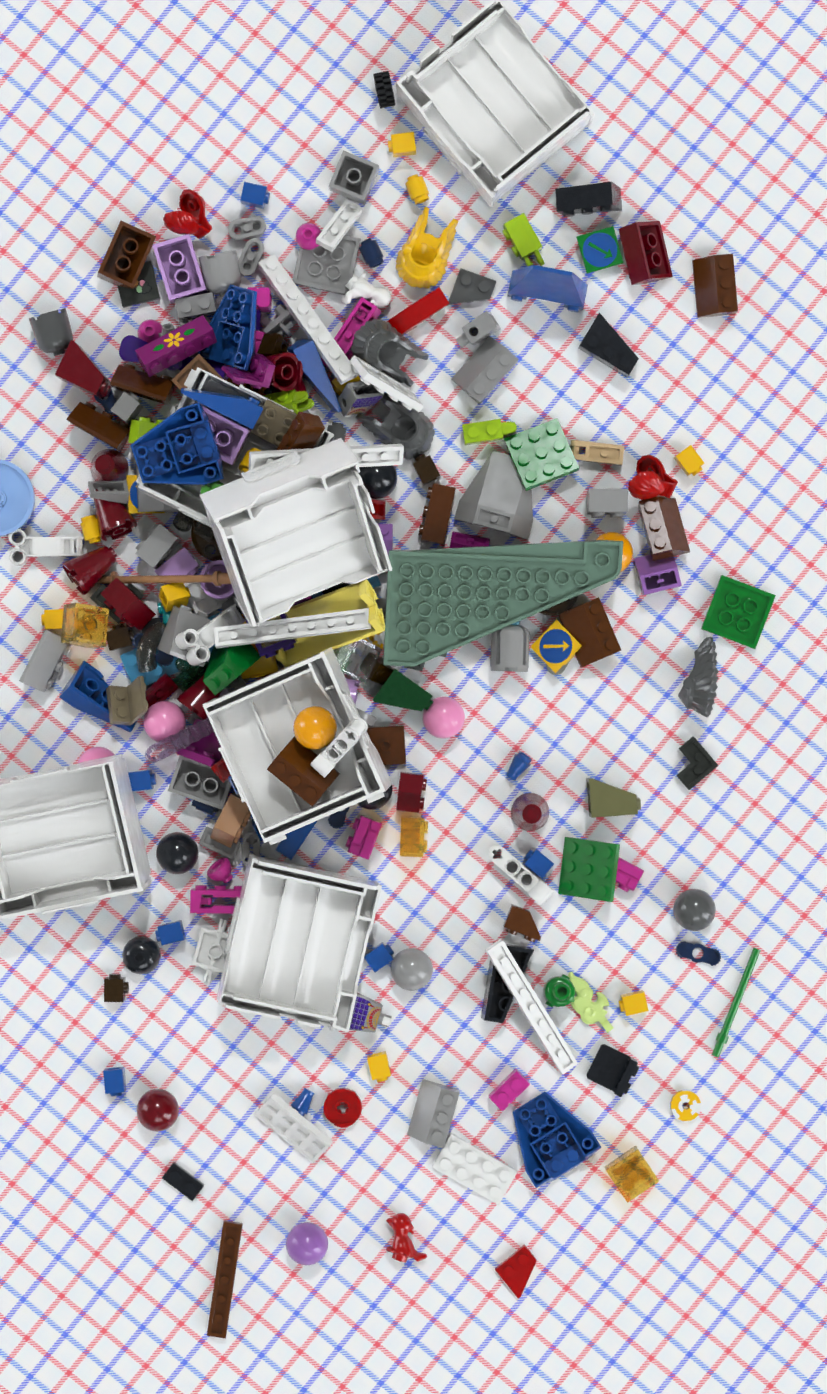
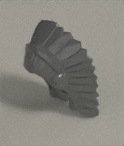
M381 319L366 321L365 325L355 332L353 346L351 347L352 357L355 355L396 381L405 383L410 387L414 382L408 377V374L399 369L406 354L423 360H427L429 357L428 354L422 352L420 347L397 332L395 327H392L389 322Z
M385 392L381 400L391 411L385 416L382 423L373 417L371 418L360 413L357 414L356 419L361 421L368 431L373 432V435L382 443L402 444L404 446L403 458L406 460L415 459L423 455L431 447L435 430L430 419L423 412H418L413 408L412 410L407 409L399 400L395 402Z
M713 637L705 638L694 652L695 664L689 677L683 681V687L678 694V697L687 709H693L705 717H709L713 710L712 705L715 704L714 698L717 696L715 691L718 688L716 682L719 671L716 668L717 653L715 652L716 645L713 642Z

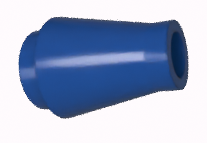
M519 751L518 754H515L506 775L515 781L531 765L532 759Z
M304 1088L291 1104L292 1108L296 1109L304 1117L308 1113L312 1097L315 1093Z

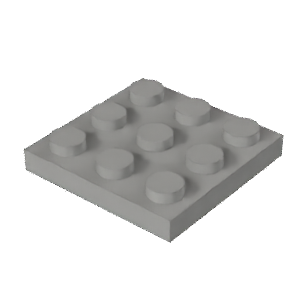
M345 235L333 252L320 245L312 250L300 247L293 276L294 283L300 286L346 295L349 289L345 285L353 277L361 239Z

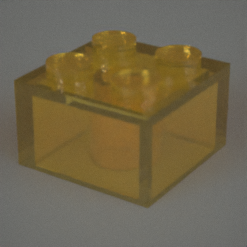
M81 603L64 605L61 643L92 649L106 647L109 609Z
M401 816L400 856L423 857V853H427L428 841L424 840V833L428 834V821H424L425 817Z
M634 1146L604 1166L627 1203L659 1182L658 1177L637 1146Z

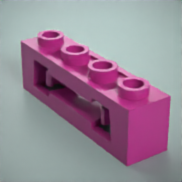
M361 297L334 338L349 360L353 355L351 347L353 346L355 332L361 326H364L366 321L377 319L381 314L377 306ZM321 357V360H322V363H323L324 367H326L327 369H329V367L327 366V364L325 363V361H324V360L322 359V357Z
M195 885V888H192L190 891V913L233 914L235 904H214L213 907H201L202 904H212V897H203V895L236 898V896L240 897L242 886L226 889L224 885H215L214 889H207V885Z

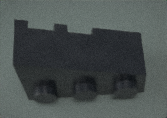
M613 182L555 189L557 212L562 214L563 217H572L579 213L588 215L594 212L622 211L621 188Z
M599 312L578 349L628 378L639 358Z

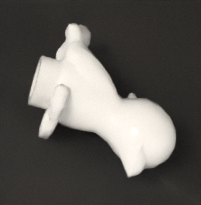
M365 271L360 277L354 275L345 285L349 289L342 298L345 305L350 304L352 299H361V297L364 299L368 298L370 303L380 308L387 306L391 301L388 287L372 286L369 281L364 279L366 276Z

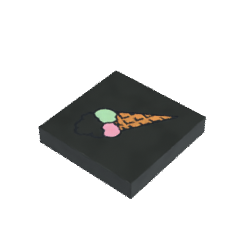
M151 261L145 262L134 289L118 286L123 308L160 299Z

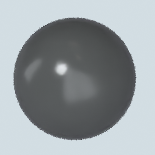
M689 889L677 897L673 913L680 926L690 931H699L712 923L716 907L712 897L707 892L700 889Z

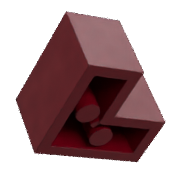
M117 577L101 593L106 599L104 603L111 610L115 608L116 611L114 613L130 628L135 626L141 631L156 615Z
M400 772L396 810L419 813V809L424 808L425 798L421 797L422 790L426 791L427 779L423 778L424 774Z

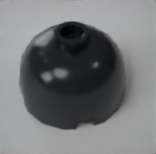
M137 936L129 940L125 945L122 953L123 962L132 973L139 975L148 974L159 964L161 951L156 941L146 936Z

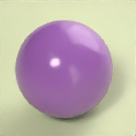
M310 1222L300 1223L289 1232L286 1239V1249L291 1259L296 1263L313 1265L325 1256L328 1249V1238L324 1230L317 1224Z

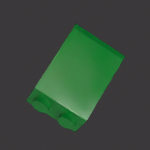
M251 644L217 649L214 646L203 682L214 695H217L261 657Z

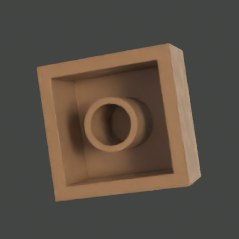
M230 794L213 827L211 839L229 848L232 847L233 843H238L242 835L241 833L251 816L246 801L242 802L240 798Z

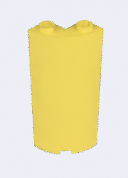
M366 579L295 605L286 614L288 618L369 608L368 622L371 624V629L297 638L298 642L293 643L294 648L286 651L283 648L276 650V659L285 667H288L321 653L330 647L334 650L385 631L382 608L378 609L375 601L378 597L369 581ZM279 615L267 621L281 619V617Z

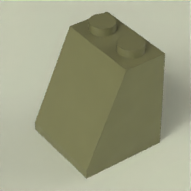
M586 778L589 816L591 818L638 814V810H641V800L636 794L593 778Z

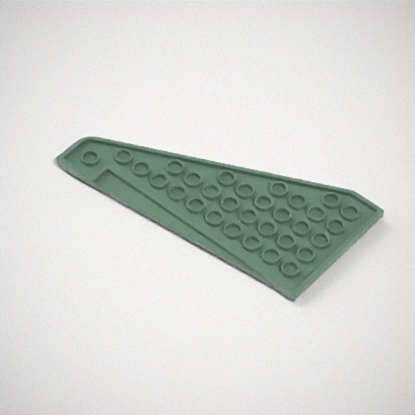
M592 540L425 550H389L388 557L392 571L389 572L388 570L383 665L415 667L614 580L622 569L623 541Z

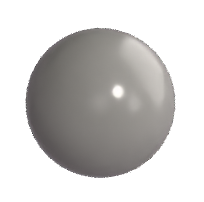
M404 949L394 957L391 963V976L394 982L402 989L409 991L421 989L432 977V962L428 955L419 949Z

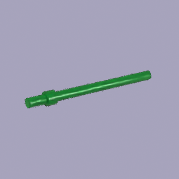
M753 948L722 1030L720 1033L718 1032L716 1037L717 1042L712 1053L713 1056L719 1058L724 1044L728 1041L729 1030L761 950Z

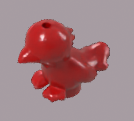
M398 1213L386 1220L392 1227L395 1235L392 1246H387L386 1248L388 1252L393 1253V1259L406 1263L407 1258H413L417 1262L427 1258V1254L415 1250L408 1236V1233H414V1227L406 1214Z

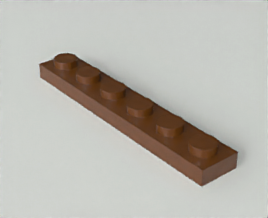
M223 1221L207 1336L226 1338L243 1223Z

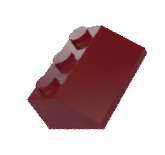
M660 221L635 222L619 228L631 285L646 284L673 277Z

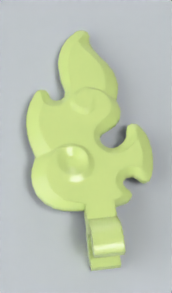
M569 972V980L573 983L577 996L574 997L575 1001L571 1002L573 1009L580 1014L584 1023L594 1024L599 1021L607 1033L611 1031L613 1026L606 1019L607 1011L603 1009L604 1006H609L605 995L597 992L598 999L596 1002H592L593 990L589 987V984L584 979L575 976L573 972Z

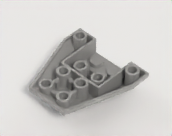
M492 451L459 500L454 520L484 526L528 540L533 523L532 490L525 491L510 455Z

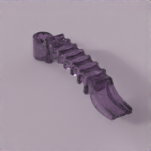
M209 718L200 720L196 724L180 730L177 734H172L151 745L145 751L146 760L150 763H157L180 751L182 748L198 742L203 737H208L214 732ZM151 749L154 751L164 749L157 755V759L150 756L152 753Z

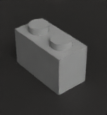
M212 292L175 299L179 320L185 318L192 320L202 315L204 317L212 316L217 311Z
M123 392L111 408V411L128 425H131V419H135L144 407L140 404L142 402L140 398L130 392L128 395L126 392Z

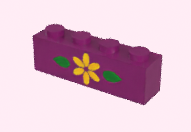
M202 315L136 349L135 352L140 365L147 375L151 377L211 346L217 340L212 327Z

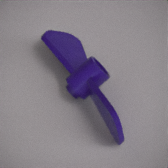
M128 335L121 341L119 356L124 361L139 363L135 350L148 344V342L133 335ZM187 357L167 369L170 371H181L194 357ZM204 358L224 379L225 372L221 370L222 365L225 366L224 363Z

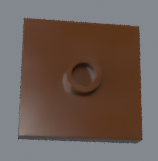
M404 726L371 727L367 729L371 742L376 747L384 765L406 764Z

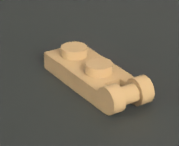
M571 440L570 446H572V452L576 461L621 466L623 464L625 446ZM580 447L585 448V455L579 454Z

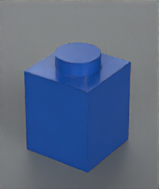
M244 182L240 199L241 204L264 209L265 204H268L270 199L267 187Z
M152 770L128 772L132 792L154 789L153 785H156V775L152 773Z
M536 848L534 851L530 849L524 856V864L540 878H543L554 865L551 860Z
M182 920L159 925L157 927L158 930L155 931L157 941H161V945L186 939Z
M382 942L366 953L364 958L372 970L377 972L394 960L392 956L394 951L389 944L384 945Z
M125 1067L105 1068L103 1071L105 1094L121 1096L122 1092L126 1091Z

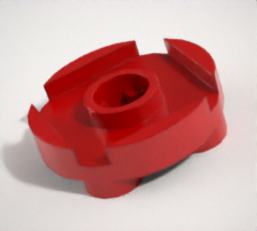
M348 1088L335 1089L327 1095L323 1108L324 1114L337 1127L351 1126L358 1120L362 1112L361 1099L355 1091ZM341 1102H344L345 1105H348V1108L345 1109L344 1113H342L340 1109H337V1106H340Z

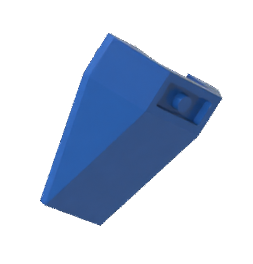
M230 284L210 322L217 342L199 351L198 354L210 360L250 371V363L255 355L257 291Z
M199 402L178 409L131 444L143 483L205 485L224 479L222 459L210 421Z
M546 1092L513 1111L525 1170L535 1188L556 1180L588 1160L602 1148L593 1132Z

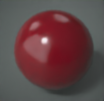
M150 1090L142 1095L138 1101L137 1117L140 1123L148 1130L156 1132L167 1130L178 1118V1102L166 1090Z

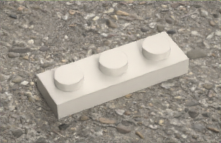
M346 199L316 238V244L333 252L361 215L363 208Z

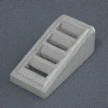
M127 481L88 482L90 498L128 503L129 491Z

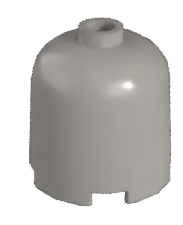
M236 250L215 253L213 256L205 255L198 257L204 283L209 292L220 294V297H224L230 284L240 286L241 276Z

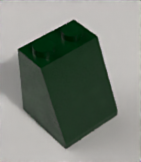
M396 669L373 699L376 703L421 712L423 709L428 710L434 702L431 700L432 695Z

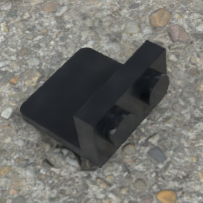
M602 1044L586 1076L589 1080L612 1090L615 1095L622 1097L623 1093L626 1094L631 1084L628 1082L631 1076L635 1077L638 1072V1061L606 1044Z

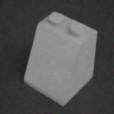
M181 605L180 608L173 606L157 649L187 661V649L182 650L178 648L175 638L179 633L187 629L198 631L211 621L208 619L209 615L200 611L194 614L191 612L192 608ZM185 636L186 641L189 643L188 637ZM196 652L197 657L200 659L199 653ZM205 662L199 664V666L204 667Z

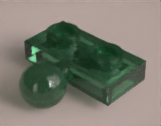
M178 658L175 666L181 673L173 679V682L184 692L205 675L208 661L202 667L199 665L193 666L188 661Z

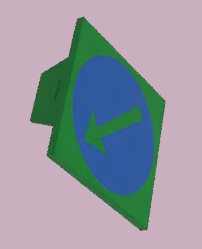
M613 226L576 237L587 274L624 263Z

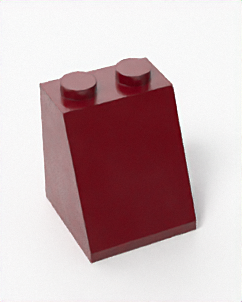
M71 340L55 376L103 400L111 391L110 380L83 348Z

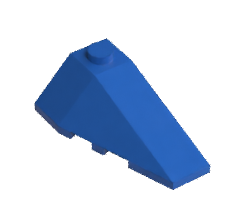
M308 339L296 341L287 350L289 353L295 354L297 359L301 361L303 367L302 376L333 412H342L314 341Z
M181 388L180 390L183 395L252 430L264 409L259 405L260 401L251 396L247 399L243 396Z
M83 661L64 687L59 698L82 712L110 723L106 691L109 685L103 680L104 676L100 671L86 661ZM134 722L131 726L117 724L112 725H115L128 732H131L136 722Z

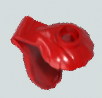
M191 189L183 190L180 195L179 206L181 210L166 213L163 217L166 228L177 234H193L198 239H201L212 230V226L205 217L204 199Z
M652 455L642 456L637 461L636 470L638 475L634 476L628 483L630 494L641 500L650 499L658 495L670 498L678 481L666 474L665 468L658 458Z

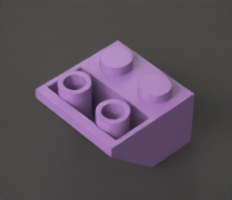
M651 554L633 558L642 596L682 586L674 556L657 561H652Z

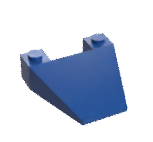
M531 265L512 271L507 296L511 297V300L522 302V299L526 300L527 297L562 303L564 307L568 308V311L579 312V310L584 308L588 285L573 272Z

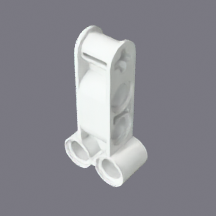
M21 529L9 533L8 536L10 543L15 546L9 553V560L17 566L26 564L28 557H78L83 555L84 537H28L26 532ZM16 533H22L23 540L20 543L14 541ZM17 552H22L23 559L20 562L14 560V555Z
M236 604L224 610L198 631L187 629L176 636L175 643L177 647L182 650L187 649L188 651L186 659L189 664L197 666L208 661L210 658L209 648L215 644L214 628L239 625L246 621L237 610ZM185 636L188 637L189 643L186 641ZM196 652L199 653L200 659L197 657Z
M359 717L353 718L310 765L325 778L367 731L368 725L365 720Z
M494 846L490 849L489 858L528 892V895L538 904L543 905L555 892L505 848ZM495 850H496V851L502 850L501 855H502L503 857H502L501 859H500V858L494 859V857H495L494 851H495ZM510 862H515L518 866L517 871L514 873H510L507 869ZM526 874L532 877L531 884L527 886L522 883V877Z

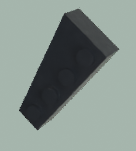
M505 944L524 973L534 949ZM490 959L481 1018L484 1021L503 1023L513 1001V995Z

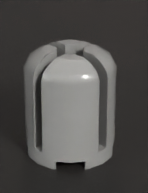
M509 625L491 633V671L528 672L529 631L522 625Z

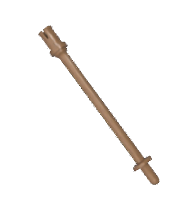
M113 571L110 576H103L97 582L99 584H110L117 577L124 584L212 582L215 586L231 584L228 573H222L221 571H215L212 575L119 576L117 572Z

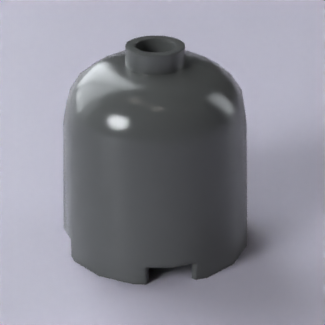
M66 308L61 309V313L55 310L40 314L37 317L38 320H35L34 317L29 318L37 345L41 351L53 353L54 356L65 353L64 349L68 347L71 340L73 341Z

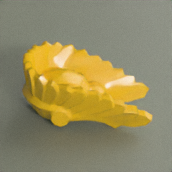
M424 207L423 213L419 215L415 227L412 228L410 236H408L406 243L402 246V250L398 252L396 270L399 277L411 287H424L428 289L431 286H436L438 281H441L443 274L446 273L445 267L447 266V259L452 248L451 243L454 240L458 220L453 219L443 230L441 237L436 238L424 232L429 214V208Z

